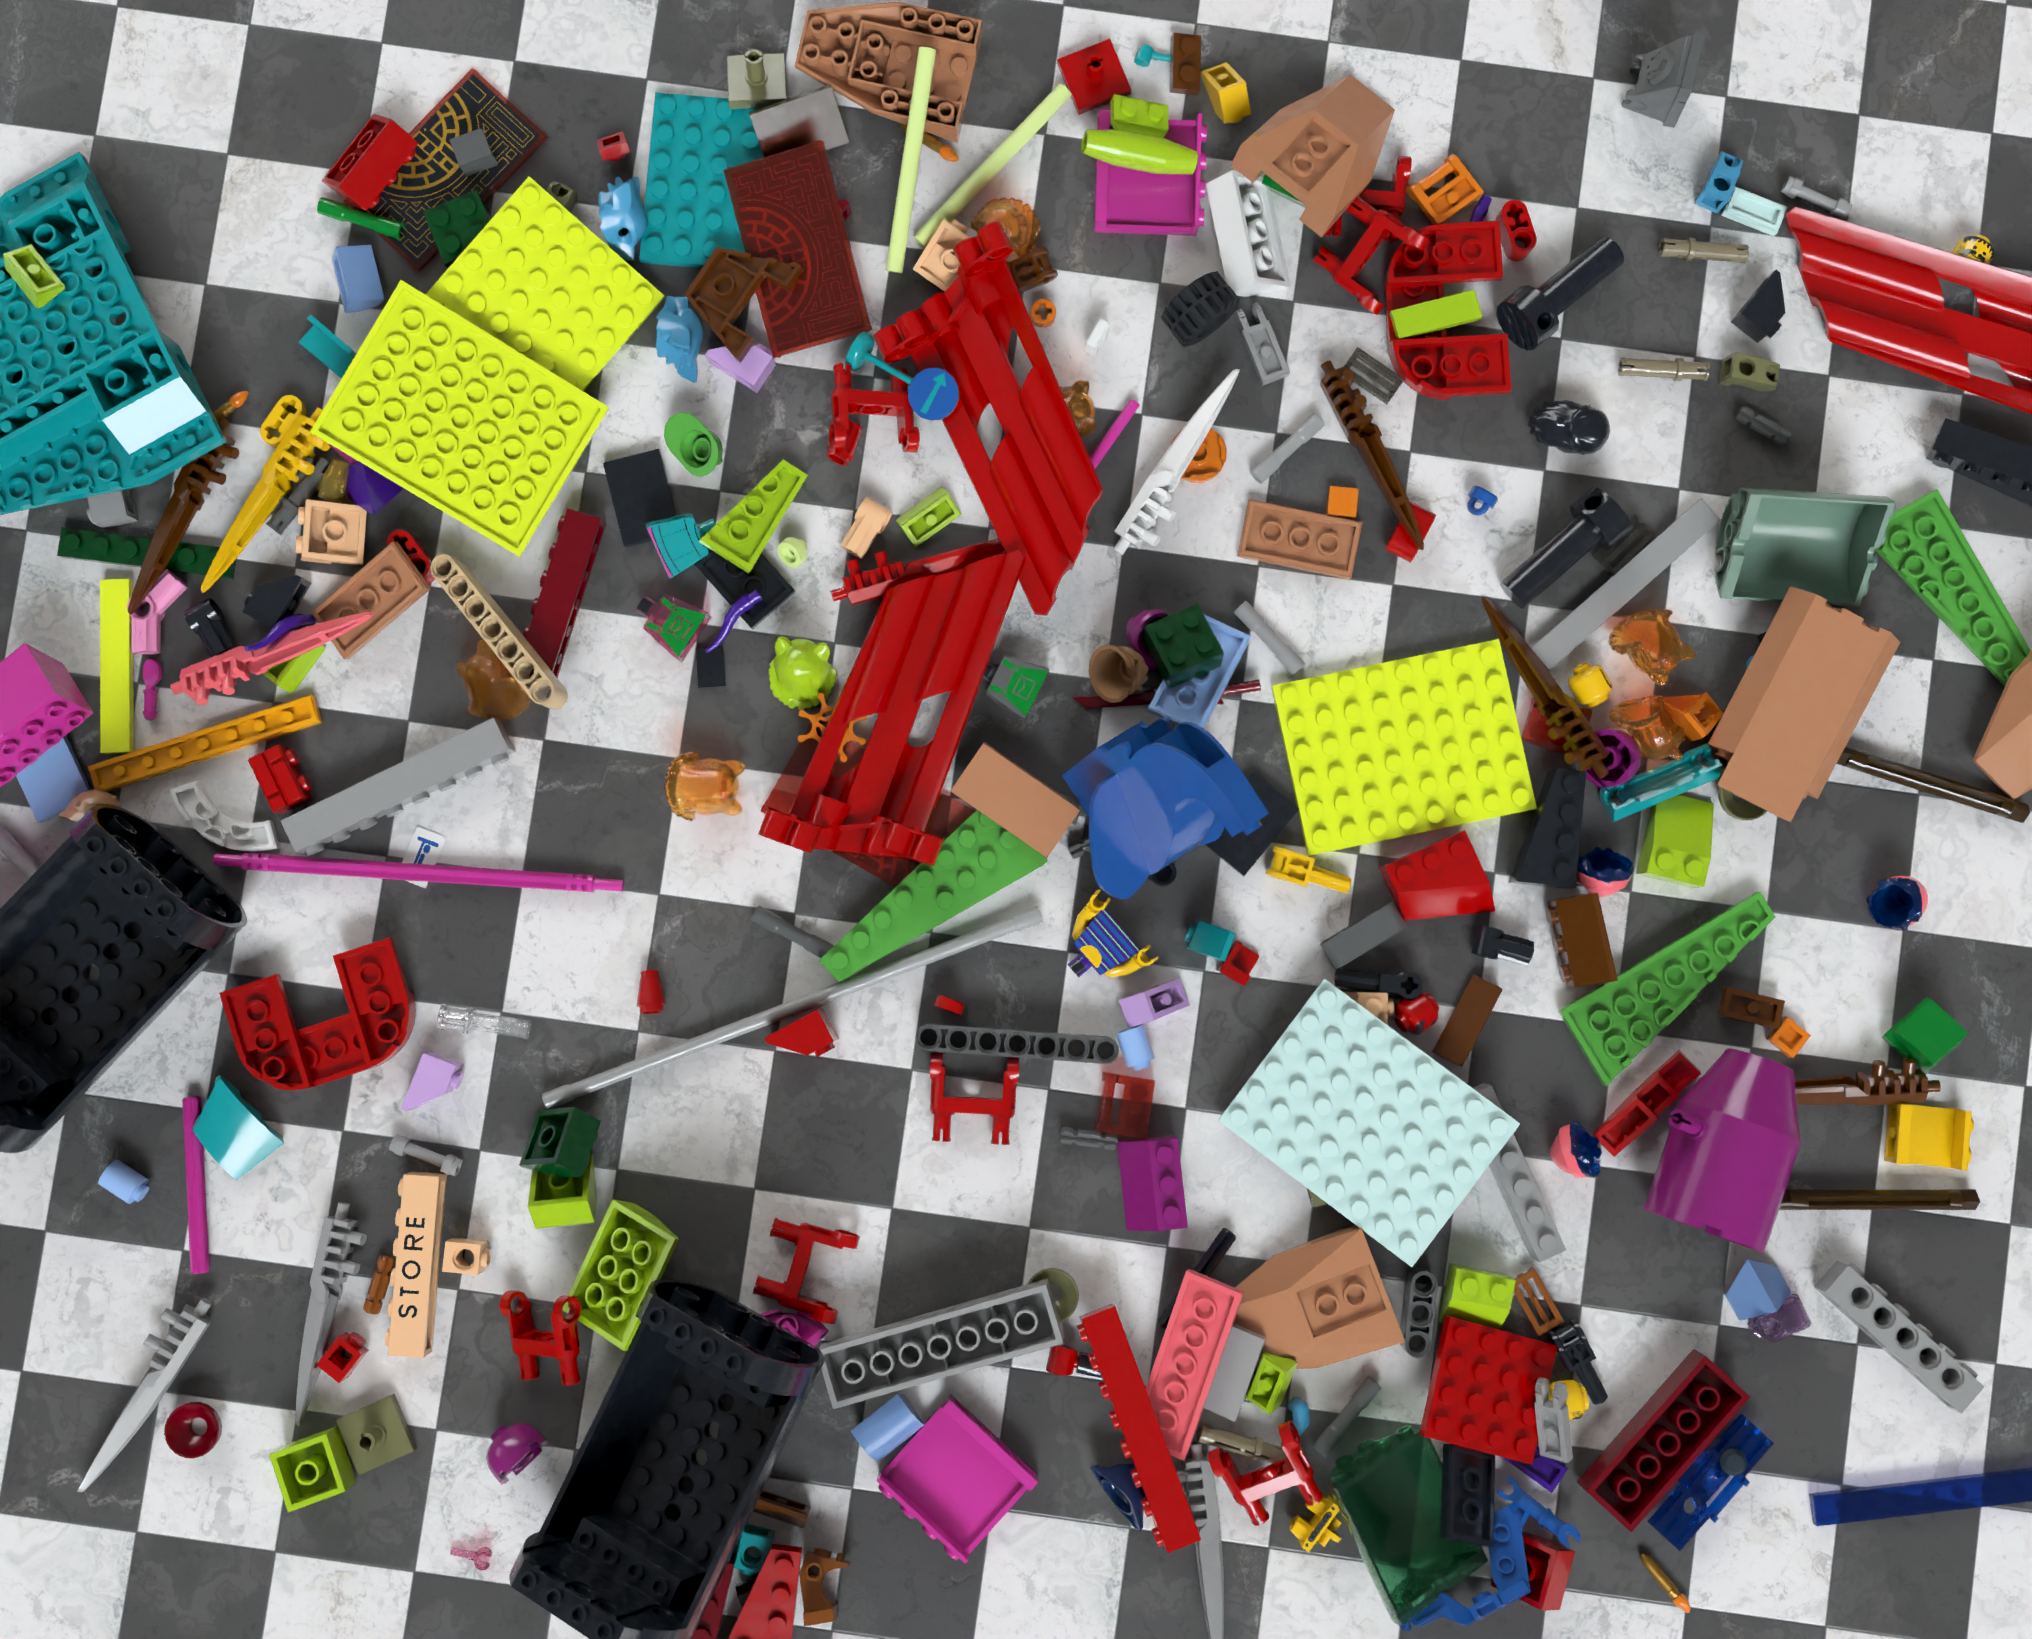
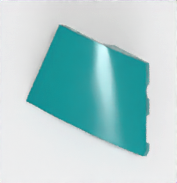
M221 1075L216 1077L215 1086L209 1098H206L202 1106L203 1110L197 1117L192 1130L219 1165L233 1178L238 1180L283 1145L284 1140L283 1136L262 1120V1115L259 1111L240 1097V1091Z

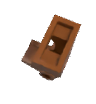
M816 1547L814 1552L808 1551L805 1554L799 1573L804 1608V1626L833 1622L839 1616L838 1603H833L824 1595L822 1580L828 1571L851 1565L850 1561L844 1560L845 1554L838 1553L836 1558L831 1557L832 1551ZM812 1565H815L819 1568V1575H815L812 1573Z

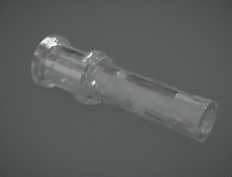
M443 1003L438 1013L437 1029L444 1030L445 1027L459 1029L465 1034L475 1030L528 1039L531 1020L476 1013V1010L472 1007H467L465 1010L452 1008L448 1004Z

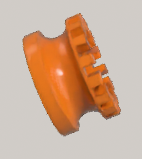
M1048 299L1035 301L1031 306L1030 312L1032 323L1040 328L1050 327L1056 318L1055 305ZM1042 306L1046 311L1051 312L1047 314V319L1045 320L1041 319L1040 315H1035Z

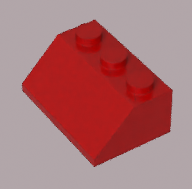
M373 114L321 181L357 208L367 211L368 208L372 209L377 205L381 198L380 193L385 186H390L397 179V171L402 164L408 163L416 153L414 149L419 143L392 119Z

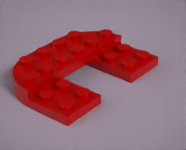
M1499 221L1443 223L1419 229L1418 232L1430 240L1428 245L1422 251L1416 246L1403 242L1393 255L1384 279L1388 351L1396 373L1411 389L1433 399L1449 400L1451 397L1509 394L1512 389L1508 334L1447 337L1446 328L1408 339L1397 340L1390 318L1392 310L1443 298V284L1501 281L1503 278Z
M393 937L333 955L350 1013L297 1030L280 974L220 992L219 994L238 1056L246 1069L255 1078L263 1080L274 1088L301 1090L377 1067L399 1053L412 1033L416 1017V1004L414 993L409 992Z

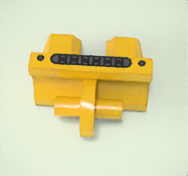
M1329 1495L1327 1498L1323 1497L1318 1504L1315 1503L1313 1497L1311 1499L1314 1505L1309 1506L1305 1503V1506L1315 1514L1310 1522L1297 1515L1288 1526L1298 1539L1301 1547L1307 1552H1310L1317 1541L1325 1547L1330 1539L1337 1543L1342 1539L1341 1535L1336 1532L1342 1522L1335 1517L1341 1508L1336 1504L1337 1501Z

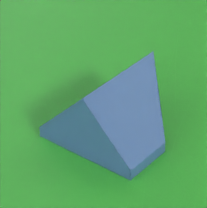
M1747 1258L1731 1287L1724 1295L1738 1320L1742 1321L1777 1312L1791 1294V1290L1776 1265Z

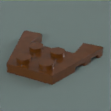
M716 247L684 295L735 359L741 363L755 343V340L750 335L733 326L742 310L764 278L790 291L804 270L798 263L791 262V264L779 262L778 259L767 257V259L753 257L749 253Z

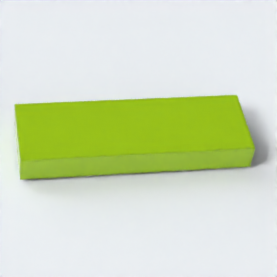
M1475 289L1390 312L1397 340L1408 339L1474 322L1483 317Z

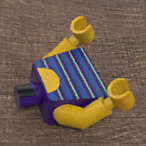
M1096 890L1090 898V902L1086 904L1076 918L1072 932L1075 940L1073 946L1080 954L1067 964L1078 978L1091 967L1099 975L1104 974L1111 978L1130 975L1138 969L1149 966L1157 961L1158 956L1150 959L1146 954V951L1152 948V946L1147 945L1140 949L1105 909L1111 900L1110 897L1106 902H1101L1097 898L1101 890Z

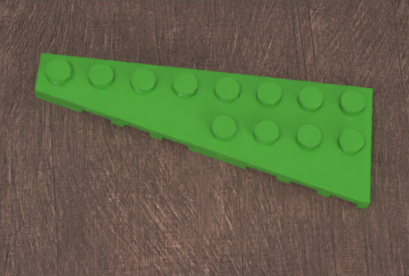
M1938 489L1895 512L1893 518L1888 521L1884 544L1880 545V548H1876L1875 551L2005 686L2009 676L2031 650Z
M976 810L943 842L935 866L925 863L918 865L831 948L819 962L838 982H841L1043 866L1048 860L1031 846Z
M1755 892L1618 974V981L1603 983L1558 1010L1603 1086L1611 1084L1612 1080L1624 1068H1627L1644 1048H1647L1653 1042V1038L1665 1026H1668L1697 997V994L1708 983H1711L1728 963H1731L1737 957L1738 952L1776 917L1761 892Z

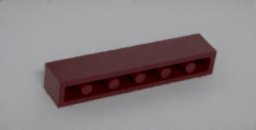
M568 508L565 516L562 515L558 522L557 531L560 533L557 542L553 543L549 550L548 558L551 561L548 570H544L540 578V587L542 589L539 598H535L532 603L531 614L533 617L530 626L527 625L523 632L525 639L557 678L606 527L601 518ZM534 669L530 672V677L533 675Z

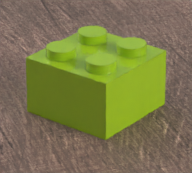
M338 1426L283 1445L269 1454L288 1512L346 1492L357 1483Z

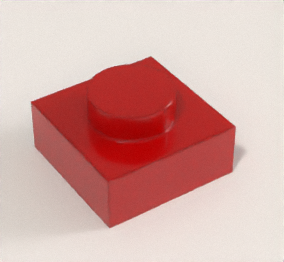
M624 131L596 140L603 161H617L630 152Z

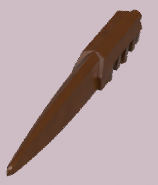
M1331 360L1321 364V368L1325 377L1321 379L1320 386L1347 440L1357 448L1375 483L1418 549L1424 550L1423 539L1412 507L1395 467L1380 439L1382 433L1376 424L1371 423L1373 420L1372 414L1364 415L1363 413L1367 406V399L1364 395L1360 394L1358 388L1351 389V385L1354 382V373L1347 369L1346 366L1335 370Z
M222 417L219 418L218 425L227 442L182 466L174 482L175 491L153 536L128 606V613L130 615L137 610L173 556L197 510L200 511L205 502L202 493L210 495L212 490L207 487L209 482L212 481L220 485L226 482V475L215 471L216 468L223 469L225 466L220 461L222 456L224 455L232 459H237L239 456V449L232 447L236 441L226 434L231 422Z
M1482 597V603L1514 666L1538 702V709L1544 717L1549 718L1546 721L1549 726L1557 725L1549 729V737L1551 739L1565 737L1567 742L1562 747L1565 751L1573 749V751L1565 754V761L1568 764L1580 761L1582 763L1578 766L1580 772L1593 768L1599 779L1608 775L1610 772L1602 760L1609 755V752L1575 701L1562 691L1538 656L1488 598Z
M1911 1058L1903 1059V1069L1898 1074L1893 1070H1886L1885 1074V1062L1874 1060L1871 1075L1856 1072V1081L1849 1075L1795 1080L1797 1105L1855 1104L1856 1106L1917 1103L1926 1102L1928 1092H1940L1941 1090L1940 1081L1928 1080V1077L1921 1069H1916V1060Z

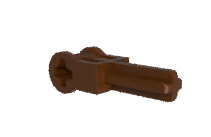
M1046 247L1035 249L1020 258L1008 262L1010 272L1020 293L1047 284L1058 276L1057 271L1052 269L1047 257L1049 251Z

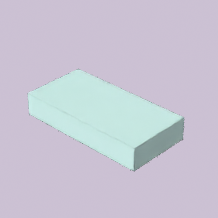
M1735 186L1728 202L1723 208L1721 216L1775 236L1778 233L1788 207Z

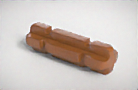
M381 1255L378 1258L376 1264L378 1270L374 1271L367 1293L369 1298L365 1299L363 1310L366 1313L378 1315L383 1305L381 1299H385L390 1283V1272H392L396 1264V1260L391 1256Z

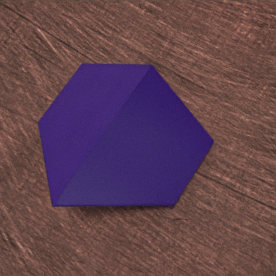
M359 461L343 471L348 499L373 515L404 489Z

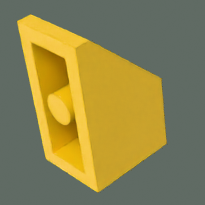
M1227 62L1200 72L1215 114L1224 124L1237 123L1243 117L1251 114L1246 82Z

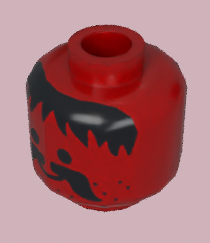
M1421 992L1419 996L1413 999L1404 998L1395 1006V1023L1403 1032L1408 1031L1413 1035H1420L1438 1020L1439 1006L1436 1000L1426 992Z

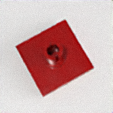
M1110 39L1057 59V65L1066 87L1071 93V99L1078 115L1110 103L1114 94L1121 96L1131 95V87Z

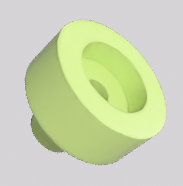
M788 537L778 545V556L788 567L797 568L807 559V543L803 539L798 540L794 537Z

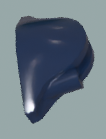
M1117 1464L1109 1468L1101 1465H1092L1090 1467L1111 1501L1135 1530L1141 1531L1143 1528L1144 1512L1141 1499L1145 1498L1142 1487L1136 1488L1130 1470L1135 1469L1134 1465Z

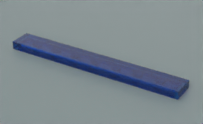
M2032 1468L1809 1493L1812 1521L1816 1526L2031 1502Z

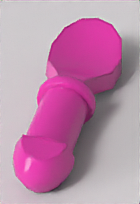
M155 659L146 660L143 666L145 689L143 690L144 711L142 712L145 719L149 721L154 720L158 714V711H156L158 690H155V686L162 678L161 664Z

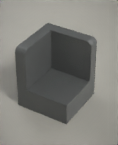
M480 128L449 139L459 167L466 177L498 165L483 129Z

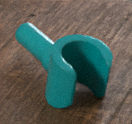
M1143 45L1137 51L1134 63L1142 67H1148L1151 59L1170 62L1171 55L1155 52L1151 46Z

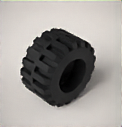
M1218 271L1211 272L1199 277L1180 291L1166 306L1161 319L1182 347L1191 346L1202 341L1223 325L1237 309L1240 299Z

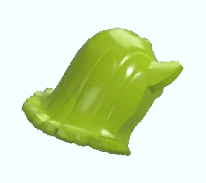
M779 636L775 643L776 656L770 663L768 671L771 683L769 686L773 691L774 697L778 698L783 705H788L790 709H794L797 706L799 710H804L805 708L809 710L813 706L818 707L821 703L817 697L819 693L824 694L826 702L829 696L832 695V688L838 676L836 669H833L832 665L828 662L830 655L828 644L824 642L815 644L810 640L802 638L790 641L786 637Z

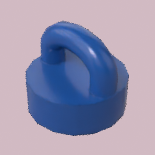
M1472 486L1468 493L1470 499L1467 503V509L1473 515L1485 514L1489 508H1494L1498 497L1482 487ZM1476 501L1482 504L1481 508L1474 507Z

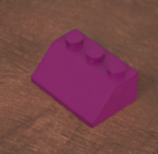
M1175 1135L1117 1141L1127 1231H1166L1188 1228L1178 1138Z

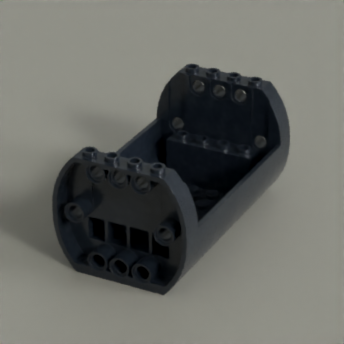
M95 804L72 827L70 837L0 908V1152L19 1153L33 1148L247 924L246 913L237 900L155 825L121 807L110 804ZM133 921L141 926V933L137 938H133L128 933V926ZM111 943H116L120 947L121 953L117 959L110 958L107 953ZM92 964L96 965L100 970V976L95 981H92L87 976V969ZM70 986L76 987L79 991V998L76 1002L69 1001L66 996L67 989ZM49 1008L56 1009L59 1015L57 1022L54 1024L49 1023L46 1019V1011Z
M660 1279L650 1283L636 1311V1317L640 1319L641 1323L540 1531L530 1535L525 1540L509 1575L512 1588L589 1639H692L825 1361L824 1355L819 1348L720 1291L691 1282ZM726 1394H730L734 1400V1405L730 1411L726 1410L722 1404L723 1397ZM713 1421L719 1424L721 1430L717 1438L712 1437L709 1432L710 1424ZM700 1448L707 1454V1462L703 1466L696 1460V1454ZM686 1476L690 1477L694 1482V1488L691 1493H687L683 1488V1480ZM672 1504H676L681 1511L680 1518L677 1521L673 1520L670 1516Z

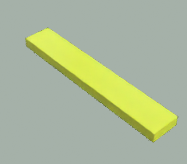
M131 579L100 580V753L103 754L130 753L134 751V653H132V617L127 610L128 602L133 593V580Z

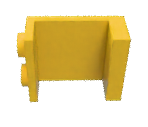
M1903 1103L1888 1104L1884 1161L1905 1165L1918 1164L1948 1167L1968 1171V1164L1972 1158V1151L1969 1147L1970 1134L1974 1129V1121L1971 1117L1972 1111Z

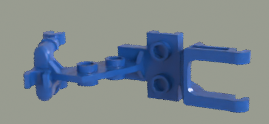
M1507 1476L1505 1480L1513 1485V1493L1506 1495L1498 1489L1497 1494L1505 1501L1513 1503L1494 1512L1493 1547H1488L1492 1579L1499 1592L1491 1594L1485 1591L1472 1598L1474 1604L1468 1608L1449 1595L1441 1593L1409 1611L1402 1612L1398 1617L1399 1627L1402 1630L1411 1631L1410 1622L1414 1626L1424 1627L1441 1617L1448 1618L1464 1626H1470L1531 1593L1522 1529L1530 1516L1538 1522L1540 1527H1545L1558 1537L1565 1548L1570 1547L1568 1540L1570 1535L1577 1542L1581 1541L1579 1531L1572 1524H1565L1553 1514L1551 1509H1546L1520 1489L1514 1479Z

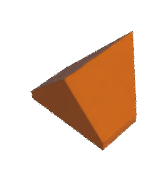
M1707 692L1701 695L1652 697L1688 742L1708 735L1724 714Z

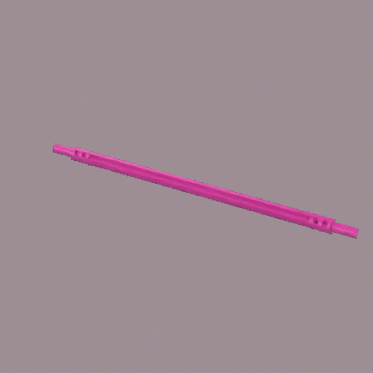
M244 853L243 855L215 854L213 857L214 865L242 867L243 870L591 893H594L595 890L624 891V880L596 878L595 875L260 853Z

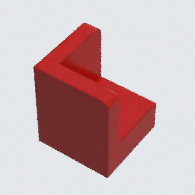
M1237 940L1232 944L1226 960L1221 962L1217 971L1239 985L1245 986L1251 977L1249 974L1258 961L1259 955L1243 946V943Z

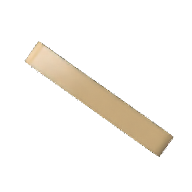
M440 554L436 556L430 566L433 577L535 703L549 709L557 710L562 708L568 698L566 688L475 575L463 562L449 555ZM501 627L500 633L497 635V631ZM517 648V653L513 656L514 650ZM534 669V673L530 677V672ZM551 689L549 698H546L547 692Z

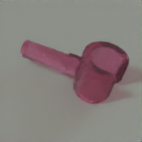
M452 1547L450 1554L473 1560L477 1569L486 1570L489 1568L490 1563L482 1562L479 1560V1556L491 1557L492 1551L488 1547H482L477 1552Z

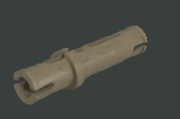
M1661 238L1658 246L1659 257L1683 258L1684 261L1704 259L1745 264L1749 257V246L1746 244L1696 241L1695 238H1687V240Z
M1621 357L1618 366L1630 367L1618 369L1619 376L1672 378L1673 381H1681L1682 379L1707 381L1710 373L1697 371L1710 369L1709 362H1686L1683 358L1668 361Z
M1201 1423L1197 1433V1442L1209 1444L1217 1448L1221 1447V1449L1248 1456L1250 1460L1255 1462L1261 1460L1273 1464L1287 1458L1282 1447L1263 1442L1262 1438L1254 1437L1253 1439L1205 1423Z

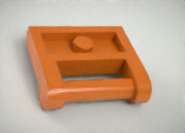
M1455 154L1447 157L1444 160V164L1418 183L1413 182L1406 187V192L1410 199L1418 204L1433 225L1447 222L1484 193ZM1449 173L1455 174L1456 178L1429 197L1425 194L1424 191Z

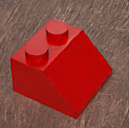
M820 1008L768 1035L764 1039L767 1044L807 1056L814 1052L816 1057L835 1048L833 1042L839 1038L823 1008Z
M1522 1531L1531 1593L1521 1597L1519 1600L1541 1611L1560 1610L1575 1551L1565 1548L1563 1545L1548 1538ZM1492 1579L1490 1586L1497 1589L1496 1584Z

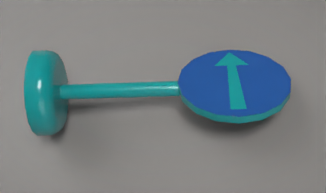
M864 331L857 336L845 359V364H850L852 371L861 369L868 360L910 385L908 389L909 403L913 411L921 418L930 421L941 420L953 412L959 400V387L954 377L947 371L939 368H926L912 378L871 354L874 347V338L871 334Z

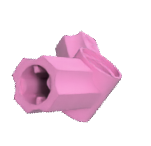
M168 569L160 575L143 602L130 615L132 617V653L145 655L161 653V621L165 616V610L188 588L178 576ZM150 604V611L143 616L144 606Z

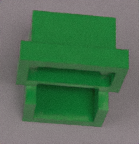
M1926 997L1882 1036V1039L1904 1059L1907 1057L1916 1060V1067L1921 1069L1926 1075L1962 1043L1968 1032L1938 1004Z

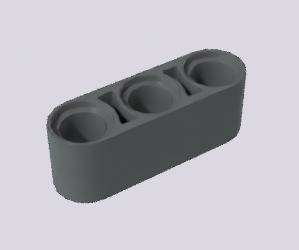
M1390 901L1324 940L1320 945L1333 967L1338 969L1407 927V924L1393 901Z
M1414 1267L1406 1274L1400 1329L1405 1339V1342L1400 1343V1345L1410 1356L1415 1358H1422L1430 1352L1438 1289L1436 1277L1423 1267ZM1421 1275H1426L1428 1278L1427 1285L1422 1289H1416V1279ZM1418 1305H1423L1425 1309L1423 1316L1414 1319L1412 1317V1310ZM1420 1335L1421 1344L1417 1348H1409L1410 1338Z

